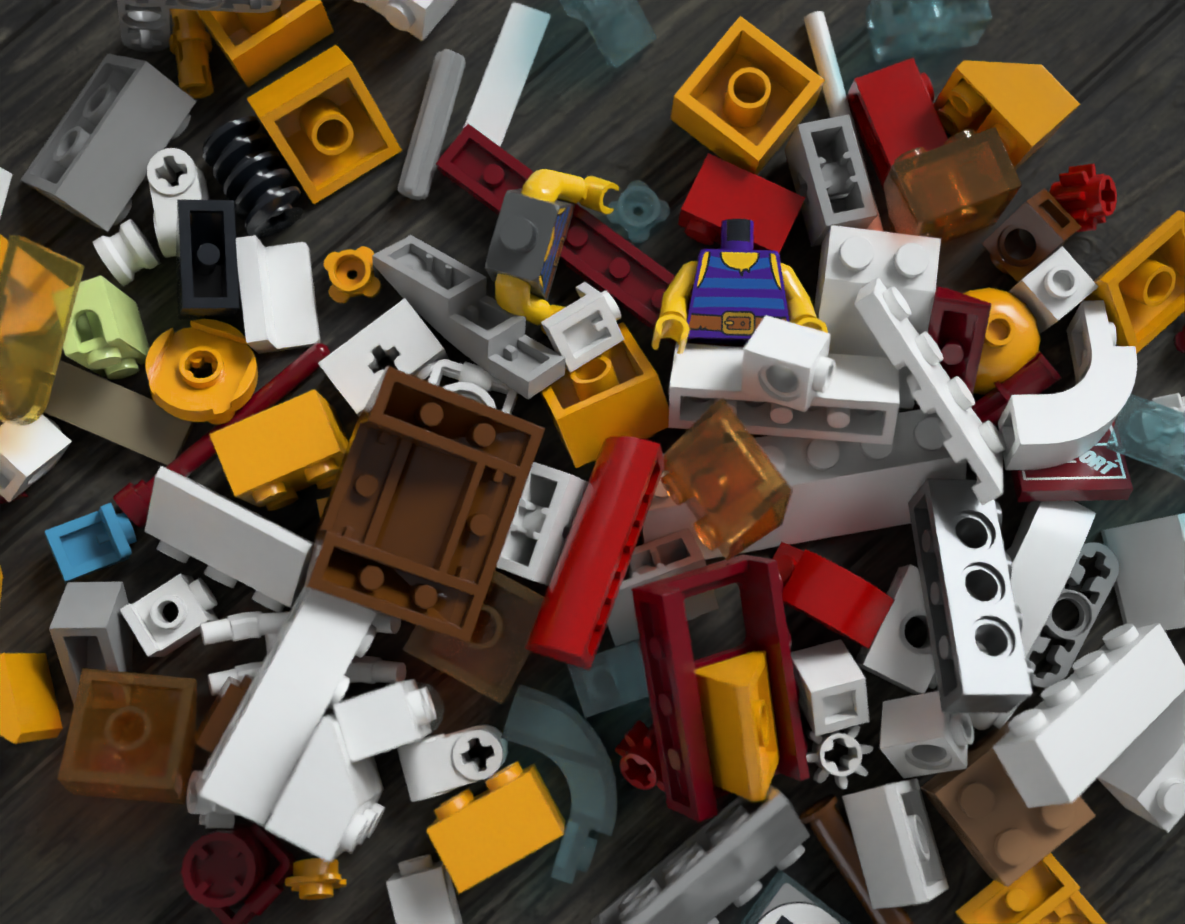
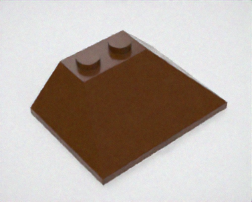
M387 366L355 425L317 527L305 586L470 642L545 428Z

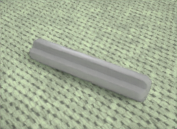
M449 49L439 51L435 56L398 184L399 193L414 200L426 199L428 197L436 169V162L439 159L466 64L465 58L462 55Z

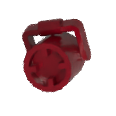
M254 822L250 827L234 823L233 829H215L194 842L184 856L181 874L184 887L191 897L202 905L209 907L223 924H248L255 915L261 916L284 890L282 885L285 883V879L293 874V863L296 862V859L269 830L265 829V826ZM270 851L281 864L271 875L266 876L270 861ZM252 891L244 900L245 904L234 914L228 906L234 905Z

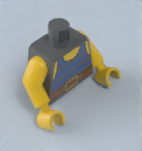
M541 169L530 175L522 189L507 190L485 263V269L495 285V299L503 310L514 315L524 316L526 321L535 325H541L543 333L547 335L541 322L565 308L563 306L550 305L547 300L575 203L579 202L583 207L603 214H611L614 209L603 205V197L609 189L619 191L617 184L595 176H588L583 179L571 174Z

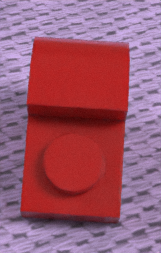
M781 542L772 559L777 560L778 572L783 581V604L807 615L829 630L869 649L895 600L843 567L805 549L802 551Z

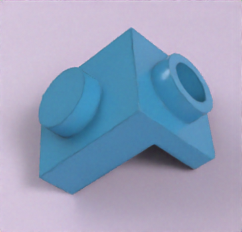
M111 502L100 506L96 512L44 531L65 584L129 559L132 554L129 545L137 542L129 518L124 512L116 515Z

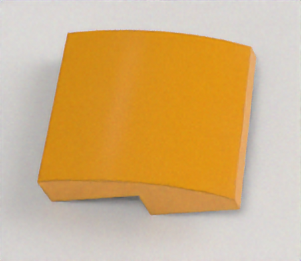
M1051 852L1010 886L1006 887L994 880L955 911L963 924H1107L1079 892L1080 886Z

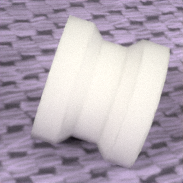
M131 219L122 223L119 232L112 237L101 236L93 241L94 247L102 261L123 286L133 281L135 273L142 268L153 269L160 264L154 249Z

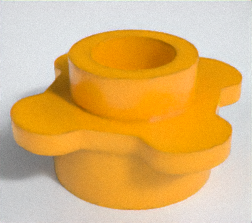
M362 246L357 250L348 249L339 253L332 252L325 258L324 268L328 271L332 282L329 288V295L335 302L345 303L350 297L359 295L372 298L379 293L381 282L374 275L372 260L374 252L370 248ZM352 270L357 272L355 279L348 278V273Z
M313 858L294 862L293 877L285 879V886H292V891H299V899L319 900L333 897V889L347 886V880L341 879L338 860L333 859L331 862H328L322 858Z

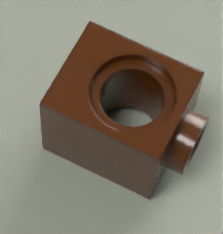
M1044 188L1028 199L981 244L990 252L993 264L1001 272L1011 275L1019 282L1076 233L1081 226ZM1020 229H1025L1034 236L1036 249L1030 248L1022 242L1019 234Z

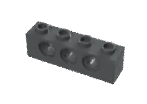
M927 479L908 502L942 713H1008L1032 695L1033 670L1029 660L1025 658L1021 639L1022 613L1020 608L1014 603L1010 582L1012 562L1009 554L1004 551L1000 531L1002 510L999 503L995 502L994 499L984 505L981 504L972 490V486L977 484V480ZM958 538L962 539L968 547L962 544ZM967 589L971 590L977 596L978 600L973 598L968 593ZM975 641L981 643L986 648L989 655L983 653L978 648Z

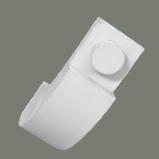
M1104 300L1082 301L1067 328L1076 386L1056 394L1012 395L998 420L999 432L1006 444V449L1002 451L1005 470L1050 468L1080 457L1101 440L1128 400L1137 372L1135 346H1116V327L1113 322H1108Z

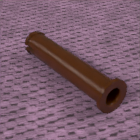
M834 794L820 799L799 815L798 818L802 824L809 825L874 924H914L903 906L873 909L852 830L836 808L835 804L838 799Z

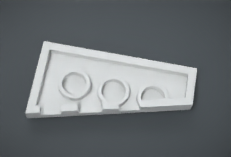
M877 277L859 289L854 305L893 366L900 369L907 365L910 369L911 374L907 376V382L912 391V396L923 413L933 414L937 412L940 416L939 426L946 439L943 444L955 463L964 458L968 460L977 474V484L972 486V490L981 504L984 505L1003 494L1002 451L1006 449L1005 441L991 421L988 420L982 423L971 408L975 405L974 398L961 378L956 376L950 379L939 362L943 360V355L933 338L927 332L919 335L907 317L911 315V310L901 293L893 286L887 290Z

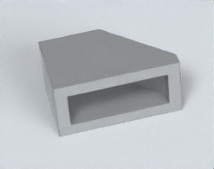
M68 582L49 627L74 707H127L130 705L132 699L133 631L120 611L121 608L129 604L123 582Z

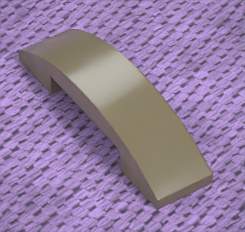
M2 337L0 340V394L27 406L32 404L39 411L165 465L170 464L181 454L195 422L174 417L156 405L152 399L7 338Z

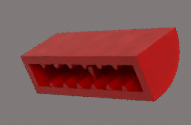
M613 436L604 440L527 640L526 650L590 671L665 467L659 443L629 436Z

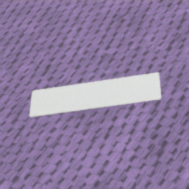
M513 2L465 123V126L469 123L498 146L502 144L550 19V14Z

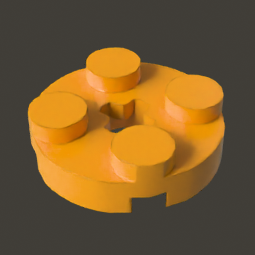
M211 319L190 321L191 327L183 328L175 333L173 327L163 332L153 342L145 362L152 398L156 405L174 417L186 421H208L216 425L230 421L234 417L235 411L242 408L249 401L258 381L255 354L246 343V337L235 327ZM204 362L212 364L213 374L206 378H195L193 373L189 371L191 367L201 368Z

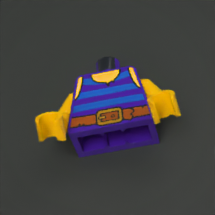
M727 219L721 221V249L700 250L697 261L683 264L664 292L660 316L652 339V348L658 350L662 338H672L677 341L679 345L677 354H683L686 343L747 345L765 315L828 333V328L824 322L817 319L811 299L793 269L784 263H780L778 251L753 250L754 221L748 219Z

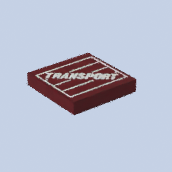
M1115 420L1095 446L1070 462L1044 469L1011 470L1018 502L1128 500L1133 491Z

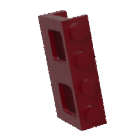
M740 555L631 588L667 807L700 822L718 815L716 799L731 793L713 785L695 670L754 651L766 650L780 754V759L773 776L783 774L799 781L810 778L806 757L808 746L802 731L798 704L800 693L794 678L790 651L791 635L786 625L782 599L783 581L778 572L777 560ZM736 583L740 591L746 630L744 642L737 647L693 661L684 600L694 595Z

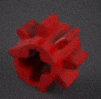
M1095 164L1069 167L1068 173L1060 174V181L1054 182L1050 188L1049 193L1081 226L1077 232L1096 231L1097 224L1105 223V216L1112 215L1116 208L1117 192L1115 183L1109 175H1096Z
M639 720L625 734V738L615 748V752L623 756L620 760L621 773L636 788L648 790L656 784L664 792L654 724L647 728Z

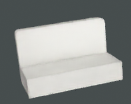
M256 235L236 238L237 267L246 343L258 354L311 347L316 343H320L310 251L305 242L265 247Z

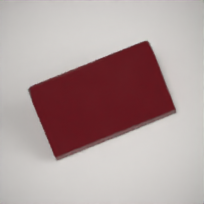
M937 287L928 334L936 342L943 355V360L939 363L950 379L956 376L961 378L973 396L992 303L948 288Z

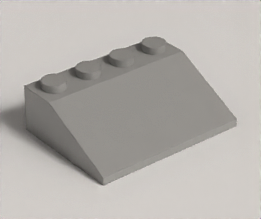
M769 785L764 801H751L738 796L724 807L718 815L711 818L591 920V924H719L716 916L732 902L736 907H740L753 898L762 888L759 879L774 866L781 871L793 864L804 853L805 848L801 843L809 838L810 835L786 798L771 785Z

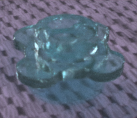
M633 181L628 184L627 189L621 194L618 201H613L608 205V207L614 210L611 214H607L610 222L619 223L628 231V237L631 241L642 243L649 238V231L658 222H664L668 219L670 209L667 202L659 200L645 182ZM637 207L643 210V214L640 216H636L633 213V210Z

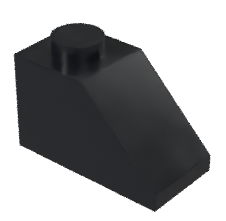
M177 200L176 279L178 320L233 319L239 310L234 200Z

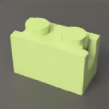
M103 276L47 293L65 356L102 377L106 376L107 379H121L131 376L139 371L137 363L145 364L150 347L137 304Z

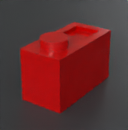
M914 58L854 79L847 94V100L883 190L887 191L941 171L954 152L933 105L934 90L932 83L926 73L919 72Z
M708 153L681 208L678 225L686 228L685 233L690 238L702 244L713 245L714 241L721 244V221L727 219L754 221L753 250H773L780 253L805 197Z

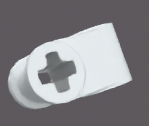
M166 148L158 151L151 157L147 166V177L154 208L153 221L156 237L162 254L168 258L176 256L177 200L210 199L204 174L194 164L192 158L186 152L177 148ZM183 171L185 174L179 176V185L172 187L170 183L176 181V173Z
M487 724L477 725L449 734L440 733L424 737L397 747L411 802L435 797L455 790L460 786L485 780L493 776L505 762L508 754V743L504 734L496 727ZM476 738H479L482 746L491 745L494 753L486 760V765L482 764L479 757L470 758L468 750L476 744Z

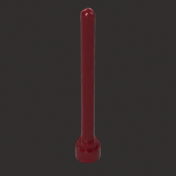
M323 343L312 345L255 392L242 408L235 411V415L230 421L214 426L165 468L188 477L217 453L209 434L274 406L320 367L318 363L330 354L329 348ZM155 476L148 482L142 479L136 485L129 482L113 496L120 509L141 529L146 526Z

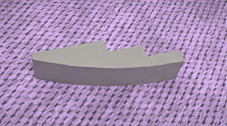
M412 235L372 255L373 265L434 329L487 373L525 398L530 399L565 375L566 358L525 335L526 317L514 315L503 310L496 300L487 296V277Z

